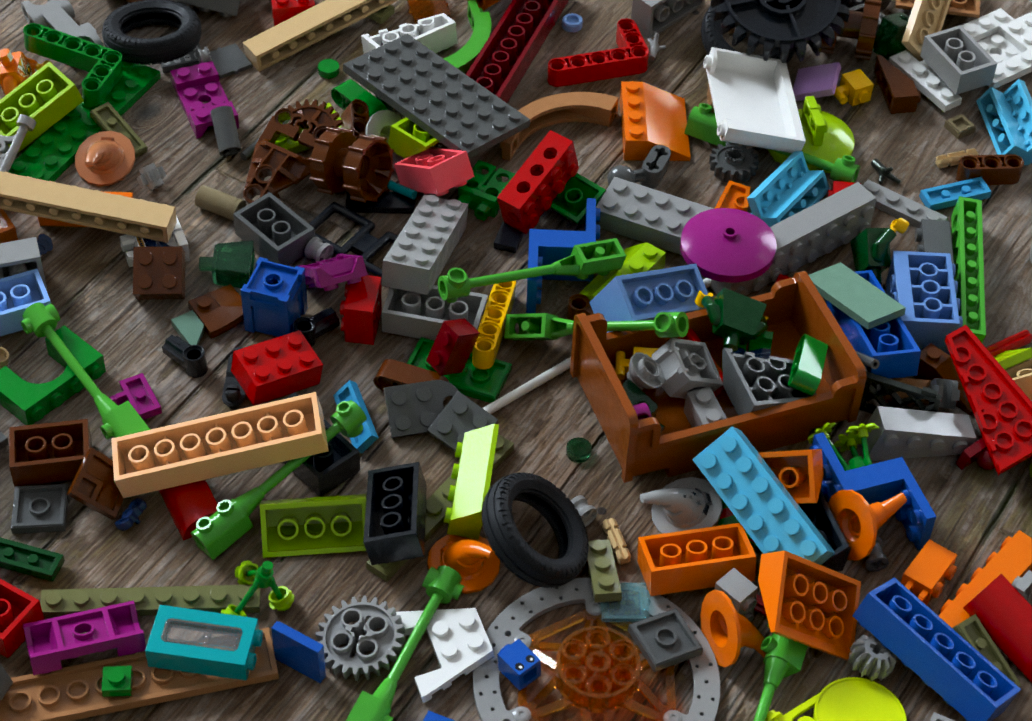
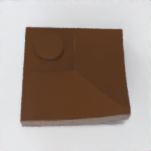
M231 284L188 301V308L193 310L202 321L205 332L210 339L223 334L244 320L241 295Z
M90 448L87 450L67 495L111 520L116 518L124 498L114 482L113 461L96 449Z

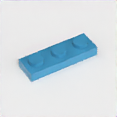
M982 177L920 190L919 197L926 207L932 210H939L955 206L959 196L983 200L990 198L992 191Z
M349 380L333 397L337 405L342 401L352 400L365 413L367 420L362 423L363 431L360 435L350 438L352 445L359 453H363L379 437L357 383Z

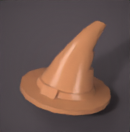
M114 131L98 132L88 137L79 146L75 155V167L79 176L88 184L96 186L113 185L123 180L131 172L135 163V149L130 139L122 133Z

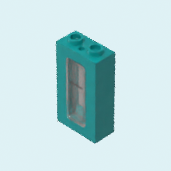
M160 605L145 649L148 667L247 681L249 671L254 670L256 666L257 654L255 650L256 646L260 647L262 644L263 630H259L258 618Z

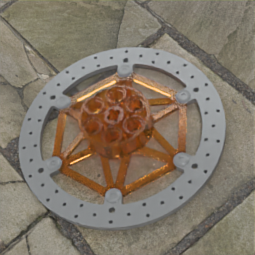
M574 578L570 582L558 587H539L511 603L496 617L486 631L493 648L494 657L473 670V695L481 721H541L539 720L540 718L572 706L580 710L582 721H592L590 713H605L604 721H613L615 711L620 707L652 721H715L720 700L719 669L708 640L701 629L682 609L661 595L650 596L647 588L619 580L621 591H630L622 592L626 597H624V600L621 599V601H632L633 596L634 606H639L640 602V610L634 609V611L638 613L641 611V614L648 618L677 608L703 648L702 655L687 660L693 680V699L689 713L685 715L676 711L674 665L665 668L667 706H664L639 678V675L649 669L650 665L646 659L640 661L639 653L642 652L638 646L634 645L623 633L608 628L605 621L627 632L629 624L632 623L621 617H609L612 613H608L605 610V604L614 605V602H594L590 578ZM572 604H585L584 610L528 635L521 631L534 619L549 611ZM586 621L584 628L571 633L562 643L539 642L573 625ZM520 639L541 660V665L553 671L555 676L530 703L526 701L527 686L521 691L518 690V707L508 711L505 708L500 691V671L498 670L497 654L505 645L512 644ZM540 651L557 652L556 661ZM554 689H558L564 697L539 707ZM640 691L655 710L631 700L635 692Z

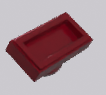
M983 437L965 449L957 459L956 465L961 470L975 460L983 469H995Z

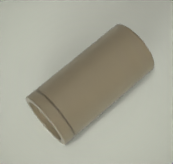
M206 185L199 188L195 197V205L197 207L233 221V213L247 206L245 200Z

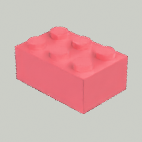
M430 147L423 152L394 164L400 184L417 192H423V194L442 196L449 193V189L464 186L467 184V180L475 177L467 151Z

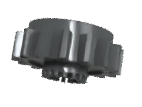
M726 142V146L718 144V148H713L712 154H710V170L714 171V176H717L724 182L728 183L730 180L742 183L750 180V176L756 175L759 160H757L758 154H753V148L746 149V145L738 146L736 143L731 145L729 142Z

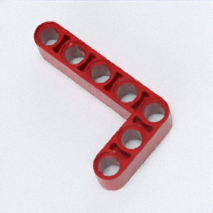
M628 18L618 21L616 43L619 48L551 59L548 62V84L553 87H562L646 72L648 69L649 49L635 21Z

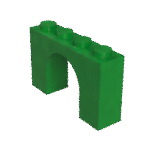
M65 325L55 331L93 381L100 378L106 372L104 358L101 353ZM47 337L45 342L48 355L65 368L58 378L47 383L35 384L23 380L7 366L0 369V405L25 425H32L40 421L46 414L61 406L64 401L84 388V385Z

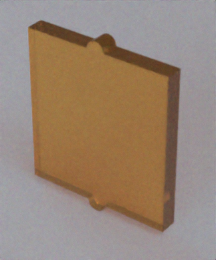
M407 0L409 14L412 15L414 23H418L420 19L442 13L450 17L448 3H445V0Z

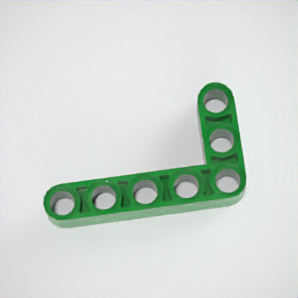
M36 23L27 24L23 28L24 45L27 51L89 72L82 81L83 103L87 106H99L123 75L122 54L116 50Z

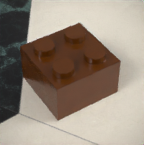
M182 246L133 247V295L137 300L185 299V251Z

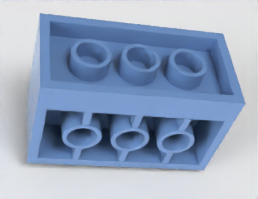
M893 251L885 283L886 294L906 307L905 315L900 317L921 351L932 343L950 355L944 341L946 335L961 328L963 325V318L958 314L960 298H956L958 282L954 281L956 266L955 263L951 262V254Z
M689 264L615 276L589 303L593 313L603 314L606 321L654 320L659 312L689 313L705 309L697 306L695 299L699 290L705 295L708 292L697 264Z

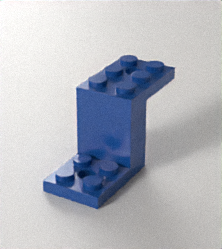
M587 198L584 231L529 229L528 268L550 265L553 262L570 256L574 245L596 242V239H600V225H596V222H600V208H596V198ZM553 274L527 278L526 313H536V304H541V290H537V288H542V279L592 281L594 274L589 275L584 280L575 276Z
M824 432L815 434L810 449H822L824 476L821 490L827 501L829 502L831 496L840 490H854L861 494L869 504L881 503L902 492L906 496L907 502L895 513V516L905 527L909 541L914 543L917 551L921 550L931 537L937 516L904 459L899 457L845 471Z

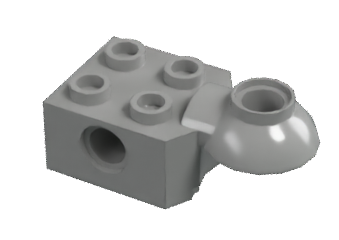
M677 338L669 339L652 354V358L641 352L634 353L630 359L629 371L626 375L627 380L635 389L642 390L643 388L655 389L662 387L670 397L686 399L687 392L710 386L714 393L723 385L706 343Z

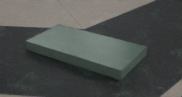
M841 262L809 274L810 279L824 299L867 330L905 315L906 307Z

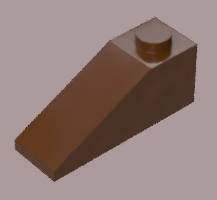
M877 55L874 74L890 114L916 112L917 104L921 100V94L916 89L914 82L882 55Z
M930 343L921 351L918 374L913 377L931 381L934 378L957 380L960 398L959 401H956V406L968 415H971L973 411L951 356Z

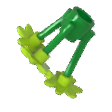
M835 422L825 423L822 428H817L815 433L808 436L809 444H811L815 434L824 432L842 467L847 471L872 464L867 438L869 437L868 433L871 430L879 429V426L875 423H868L867 425L861 423L859 426L852 425L846 430L848 436L839 434L838 438L840 440L834 444L831 442V437L828 433L833 431L831 428L836 425ZM857 444H862L864 458L863 456H858ZM835 447H840V452H844L847 449L851 451L853 458L849 460V465Z

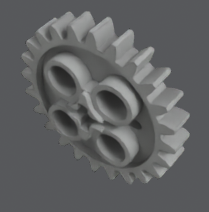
M363 596L361 602H357L356 598L352 597L351 604L349 605L342 600V608L338 609L332 606L333 615L324 614L326 623L319 622L320 631L316 632V638L324 646L326 668L332 667L334 675L342 671L344 679H347L350 674H354L355 681H358L360 674H364L365 678L369 680L370 672L373 671L377 676H380L379 668L383 667L386 670H390L389 661L396 662V653H401L403 649L401 644L406 643L404 636L405 628L404 624H402L401 616L396 614L394 607L389 609L386 601L379 605L377 597H374L371 603L367 601L366 596ZM352 621H358V622L355 623V624H352V625L349 624V623L352 622ZM377 628H383L381 631H374ZM348 644L343 648H338L340 645ZM368 651H373V653L369 655H363Z

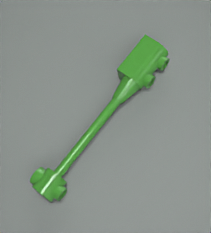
M700 103L699 107L694 106L688 117L684 134L717 146L718 144L726 146V142L721 141L717 135V122L715 113L711 112L712 106L705 103ZM772 150L777 153L786 155L788 157L792 154L788 152ZM803 152L806 163L831 172V180L856 182L860 165L855 164L856 159L854 157L843 155L842 159L837 158L835 163H831Z
M613 238L574 245L570 256L545 266L470 279L463 269L451 268L447 275L438 278V291L443 300L455 303L458 298L469 296L470 288L550 274L575 276L581 280L597 273L606 276L610 271L622 268L626 254L618 239Z
M38 302L26 308L22 315L24 320L21 321L23 330L26 334L34 332L37 337L46 336L94 398L96 407L102 417V423L104 424L100 428L107 440L112 437L117 438L151 430L129 401L118 406L96 386L54 331L57 322L60 321V316L53 304L50 303L45 306L43 303Z
M659 312L654 320L607 321V331L655 330L659 338L685 337L689 330V320L684 312ZM548 313L506 314L504 338L513 341L557 340L560 337L573 334L574 321L559 318ZM516 323H518V325H519V333H518V334L515 333V324H516Z
M354 401L340 402L336 406L337 411L330 416L333 425L326 430L327 443L338 433L349 438L360 435L363 431L362 423L367 420L363 410ZM311 456L290 460L259 487H255L234 499L220 501L217 505V511L210 517L200 518L196 523L197 528L191 532L197 547L212 560L218 557L253 527L249 516L263 500L264 495Z
M439 566L437 569L434 567L430 568L422 584L426 588V593L430 600L393 668L373 695L362 690L346 721H393L394 718L389 716V714L391 713V705L401 674L439 604H448L452 598L458 600L464 589V585L460 584L462 577L456 570L448 566Z
M772 633L771 636H767L763 640L760 649L766 653L763 661L765 665L764 689L754 721H766L775 690H777L782 679L801 670L808 646Z

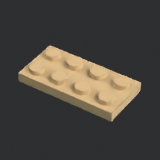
M951 0L914 1L901 43L919 62L923 61L920 54L924 37L942 30Z

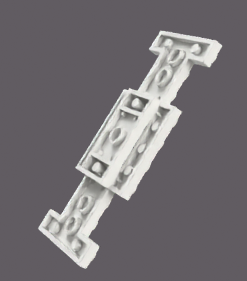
M1000 8L961 25L997 62L992 84L988 85L989 87L996 89L1032 72V12L1014 19ZM906 50L889 57V62L914 82L916 88L943 112L961 105L962 97L955 95L924 60L919 62Z

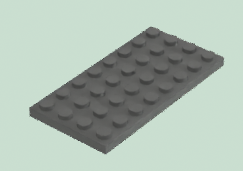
M409 34L343 64V72L449 149L467 151L469 159L530 126L529 118Z

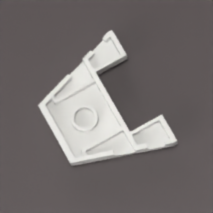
M476 608L436 610L426 628V632L441 668L414 677L422 702L429 701L441 688L443 690L447 689L452 685L453 680L462 674H469L494 657L493 648ZM423 611L396 612L397 615L401 616L402 624H404V636L412 633Z

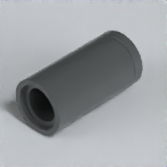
M220 106L214 108L210 114L219 154L221 156H232L240 153L242 149L232 107Z

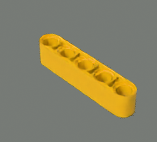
M516 280L493 284L478 327L480 334L473 347L472 364L478 369H489L495 362L505 332L506 314H511L515 302Z

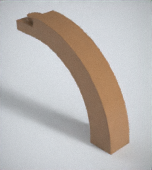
M568 92L550 95L527 104L518 111L530 119V126L500 142L502 159L510 161L525 139L547 126L564 122H590L609 127L617 115L619 97L594 92Z

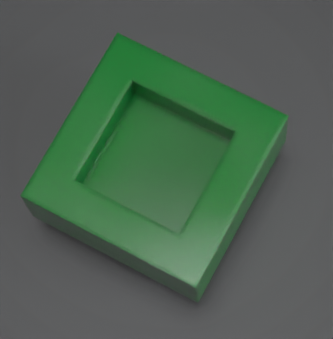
M132 665L103 667L101 689L103 697L132 695Z

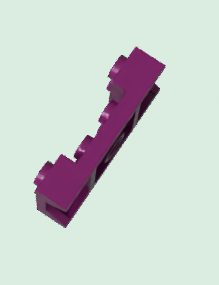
M212 61L170 71L173 88L197 139L203 136L209 126H213L210 112L220 106L232 107L237 129L239 128L238 114L232 101L229 102L221 86L218 72Z
M337 254L336 257L308 265H297L298 267L305 268L306 285L309 288H324V291L338 288V283L347 281L348 285L362 281L361 277L368 275L363 256Z
M134 600L23 624L33 675L61 670V660L73 659L114 648L117 650L118 657L135 654L146 649L144 632L140 629Z

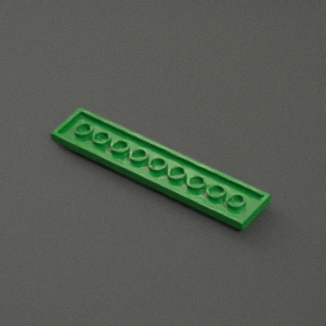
M123 61L122 77L99 106L109 102L122 116L161 78L160 71L144 64ZM83 102L26 149L13 162L9 173L30 176L46 181H55L75 162V155L79 146L88 137L98 132H103L90 117V111L99 106L90 107Z

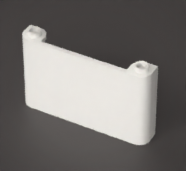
M712 47L709 55H706L704 58L703 66L707 72L717 122V135L720 137V140L788 153L802 151L806 141L787 64L782 63L780 59L769 58L768 61H764L763 56L753 54L749 56L742 52Z

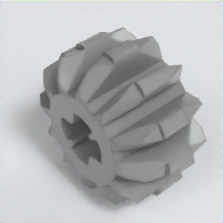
M863 634L861 638L853 642L848 662L853 665V671L861 673V677L867 676L871 682L874 679L882 681L894 670L896 655L885 648L873 634L870 637Z

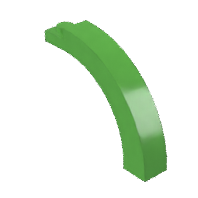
M469 0L467 7V17L473 31L472 36L460 50L443 58L464 74L468 72L491 35L489 11L483 12L482 7H478L476 0Z

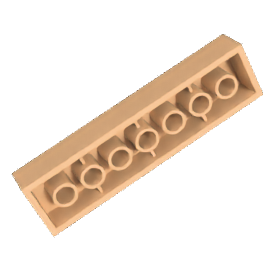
M316 392L111 439L114 482L123 498L329 451L323 410Z

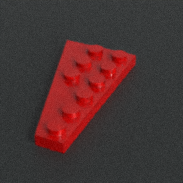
M964 325L946 335L944 341L997 474L1000 475L1032 456V401L969 327Z

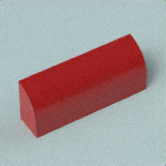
M206 480L159 490L183 541L192 538L191 532L197 528L196 523L200 518L210 517L217 511L218 504Z
M1000 574L967 603L963 609L970 616L977 615L992 640L1032 682V606Z

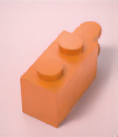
M929 539L903 573L901 583L927 605L933 597H939L945 586L943 584L946 579L950 581L956 573L957 566L954 564L957 554Z

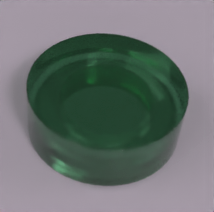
M577 437L567 443L566 455L571 461L582 463L591 457L592 446L588 440Z

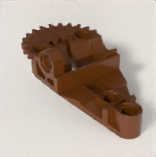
M305 99L304 106H301L299 101H296L295 109L288 105V108L279 109L271 117L255 145L243 191V196L248 205L254 202L252 199L256 195L262 197L269 192L279 199L278 192L293 184L297 185L311 174L310 161L308 160L311 158V155L305 158L276 145L275 142L280 136H284L295 142L298 140L299 144L313 149L316 143L315 139H318L326 131V127L338 129L343 124L342 120H336L340 116L338 112L332 114L334 111L332 106L326 109L327 104L324 101L318 106L317 99H314L312 105H310L308 99ZM290 120L287 124H283L284 121ZM271 176L269 180L263 181L265 177Z

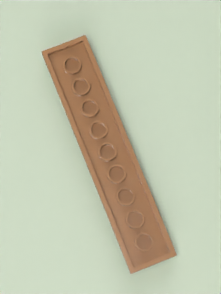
M269 627L259 629L263 630L262 644L260 647L256 646V666L254 670L249 671L247 681L148 667L146 653L140 652L64 667L61 670L52 671L47 674H28L11 678L13 684L0 701V721H73L279 679ZM226 635L186 643V645L235 651L239 647L241 636ZM132 665V695L103 697L101 691L103 667Z

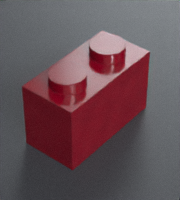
M465 318L443 321L426 361L441 376L463 372L480 332Z

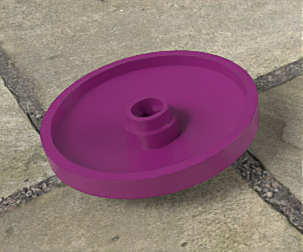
M733 208L710 209L695 215L684 226L680 241L681 254L688 265L697 264L702 276L726 283L745 282L764 274L774 261L777 247L773 231L763 220L749 212Z

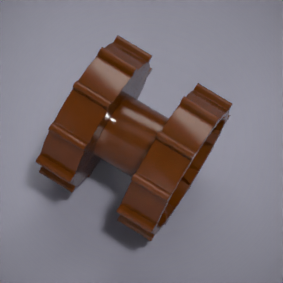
M865 0L863 12L850 10L848 23L843 21L845 27L842 36L834 31L835 40L832 47L828 46L821 38L822 47L820 52L833 54L836 38L839 36L857 39L854 58L870 60L882 0Z
M326 127V131L318 139H315L316 143L311 158L308 159L311 172L309 180L314 182L318 187L317 191L333 195L334 192L344 195L345 190H347L351 195V200L366 203V200L377 202V198L385 190H388L387 186L392 171H394L392 156L394 149L390 148L386 142V137L360 134L359 138L356 139L353 135V130L338 127V129Z

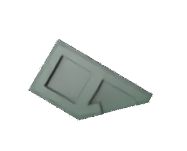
M193 310L171 319L172 326L183 340L191 345L199 344L205 332V327Z

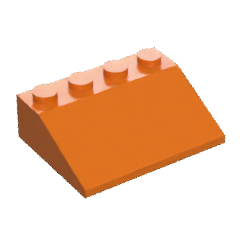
M621 81L620 115L624 160L644 161L654 146L664 145L671 151L669 161H690L689 137L687 134H684L687 125L685 99L645 82Z
M787 551L761 554L758 583L770 631L848 661L850 648L853 642H855L857 620L852 615L859 607L861 581Z

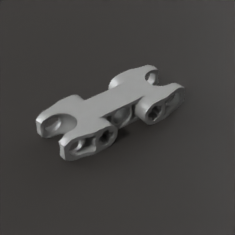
M29 0L21 2L22 13L28 24H40L103 46L96 29L89 22L79 26L73 20L75 12L68 0H47L48 3L43 5L32 4Z

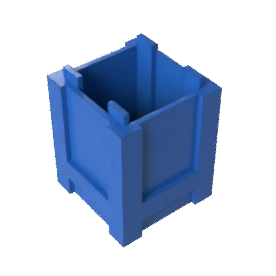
M259 257L255 263L256 268L248 283L244 284L241 289L245 331L253 333L257 331L276 337L292 333L294 331V321L300 318L302 314L304 315L308 309L305 268L274 263L266 258Z

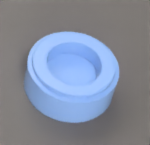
M569 13L563 16L562 28L565 31L578 32L582 29L583 19L580 15Z

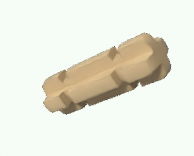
M974 148L967 149L966 152L962 150L948 153L947 156L946 154L936 157L935 163L940 169L946 168L948 165L950 167L959 165L962 157L979 154Z
M614 518L605 519L602 528L605 534L608 535L607 539H610L612 551L616 554L617 563L620 565L628 564L631 561V554L629 549L626 548L627 545L620 529L617 528L619 527L617 521Z

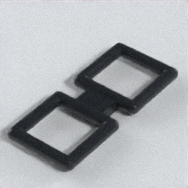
M337 202L331 203L309 223L316 230L336 212L362 226L342 247L315 233V237L322 239L323 243L331 244L334 248L333 253L336 255L348 254L351 251L358 256H363L367 272L382 278V269L369 261L389 242L394 243L398 235L391 231L386 232L379 239L370 235L375 229V223Z

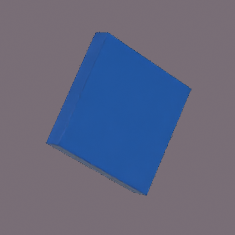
M276 621L271 627L275 659L321 684L326 677L323 644L280 621Z

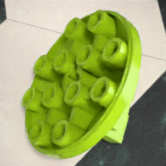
M805 96L803 109H798L806 141L802 152L831 163H835L837 158L842 159L843 155L852 156L855 140L851 129L838 117L821 111V106L817 104L814 96ZM768 149L776 162L782 164L788 158L786 155ZM807 163L809 170H824Z

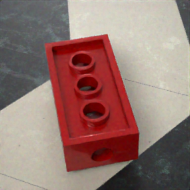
M552 130L547 133L497 197L504 223L525 234L529 232V229L537 225L540 216L551 207L554 198L563 192L568 180L578 172L579 166L572 140Z

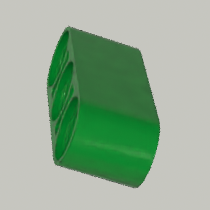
M351 79L331 90L332 99L343 110L354 99H360L367 104L369 118L378 111L388 110L383 102Z
M807 334L802 336L795 351L788 386L809 396L814 395L822 378L828 344Z

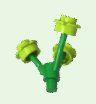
M246 560L236 567L235 577L238 578L240 585H253L238 606L229 604L226 609L221 610V613L247 617L243 608L258 588H272L268 596L269 606L272 610L285 611L289 609L295 600V596L287 587L277 586L273 577L272 562L264 561L262 566L259 567L257 564L252 563V561Z

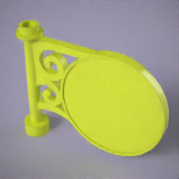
M859 677L835 680L825 686L820 693L783 715L781 712L771 710L766 718V721H793L814 707L813 718L803 716L798 721H907L902 704L890 690L875 681L871 682L869 679Z

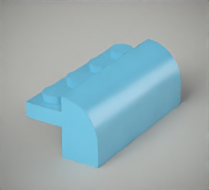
M1018 79L1004 93L990 87L976 102L997 155H1018L1023 158L1024 165L1031 164L1032 98L1025 82Z
M795 151L747 197L752 211L751 214L759 217L771 227L818 203L827 194L830 187L824 170H809L803 152Z

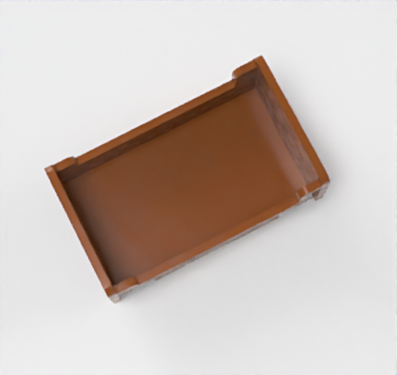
M806 271L797 272L792 278L776 282L769 293L749 298L767 304L763 317H768V329L766 331L773 332L770 356L793 360L797 345L804 334L828 344L822 378L816 390L817 395L738 415L725 389H723L716 399L727 419L693 428L684 413V398L670 397L662 387L655 389L643 388L642 390L635 389L627 380V373H625L624 380H619L615 372V354L617 351L625 352V359H631L634 347L660 348L671 338H659L655 330L613 331L607 333V321L603 314L596 313L587 316L585 313L574 315L570 374L572 378L577 377L622 468L621 477L624 483L633 481L634 476L660 469L665 470L668 478L698 470L699 468L692 459L732 426L741 430L758 452H765L806 441L811 429L823 426L825 423L839 422L846 419L849 423L857 420L867 378L865 366ZM706 309L686 313L689 320V329H693L701 342L706 343L710 355L722 370L724 338L712 332L713 324L709 320ZM645 402L650 409L651 417L638 420L633 405Z

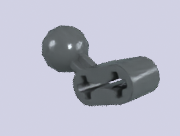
M664 145L654 146L645 158L642 169L632 170L627 165L613 167L607 176L608 185H610L614 177H618L633 183L639 182L642 186L652 189L656 188L667 172L671 156L670 149Z

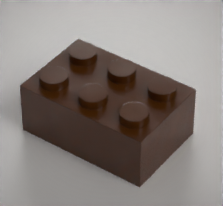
M88 419L9 427V468L14 487L74 480L87 450L92 448Z

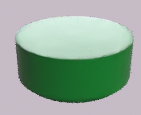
M324 59L318 64V74L323 78H335L340 73L339 63L336 60Z

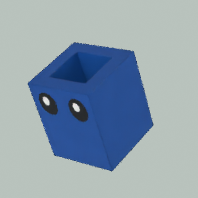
M520 639L512 644L505 645L497 654L498 670L519 691L541 676V660Z

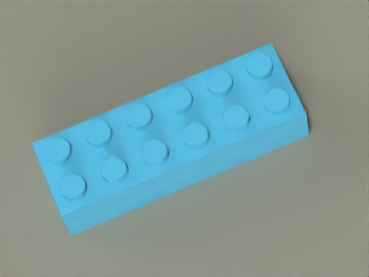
M732 426L692 459L763 554L787 551L819 565H822L835 554L828 542L741 430Z

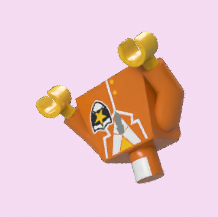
M7 48L0 50V85L5 96L36 72L35 69L38 71L49 61L46 60L42 64H38L36 60L26 57L21 51L11 53Z

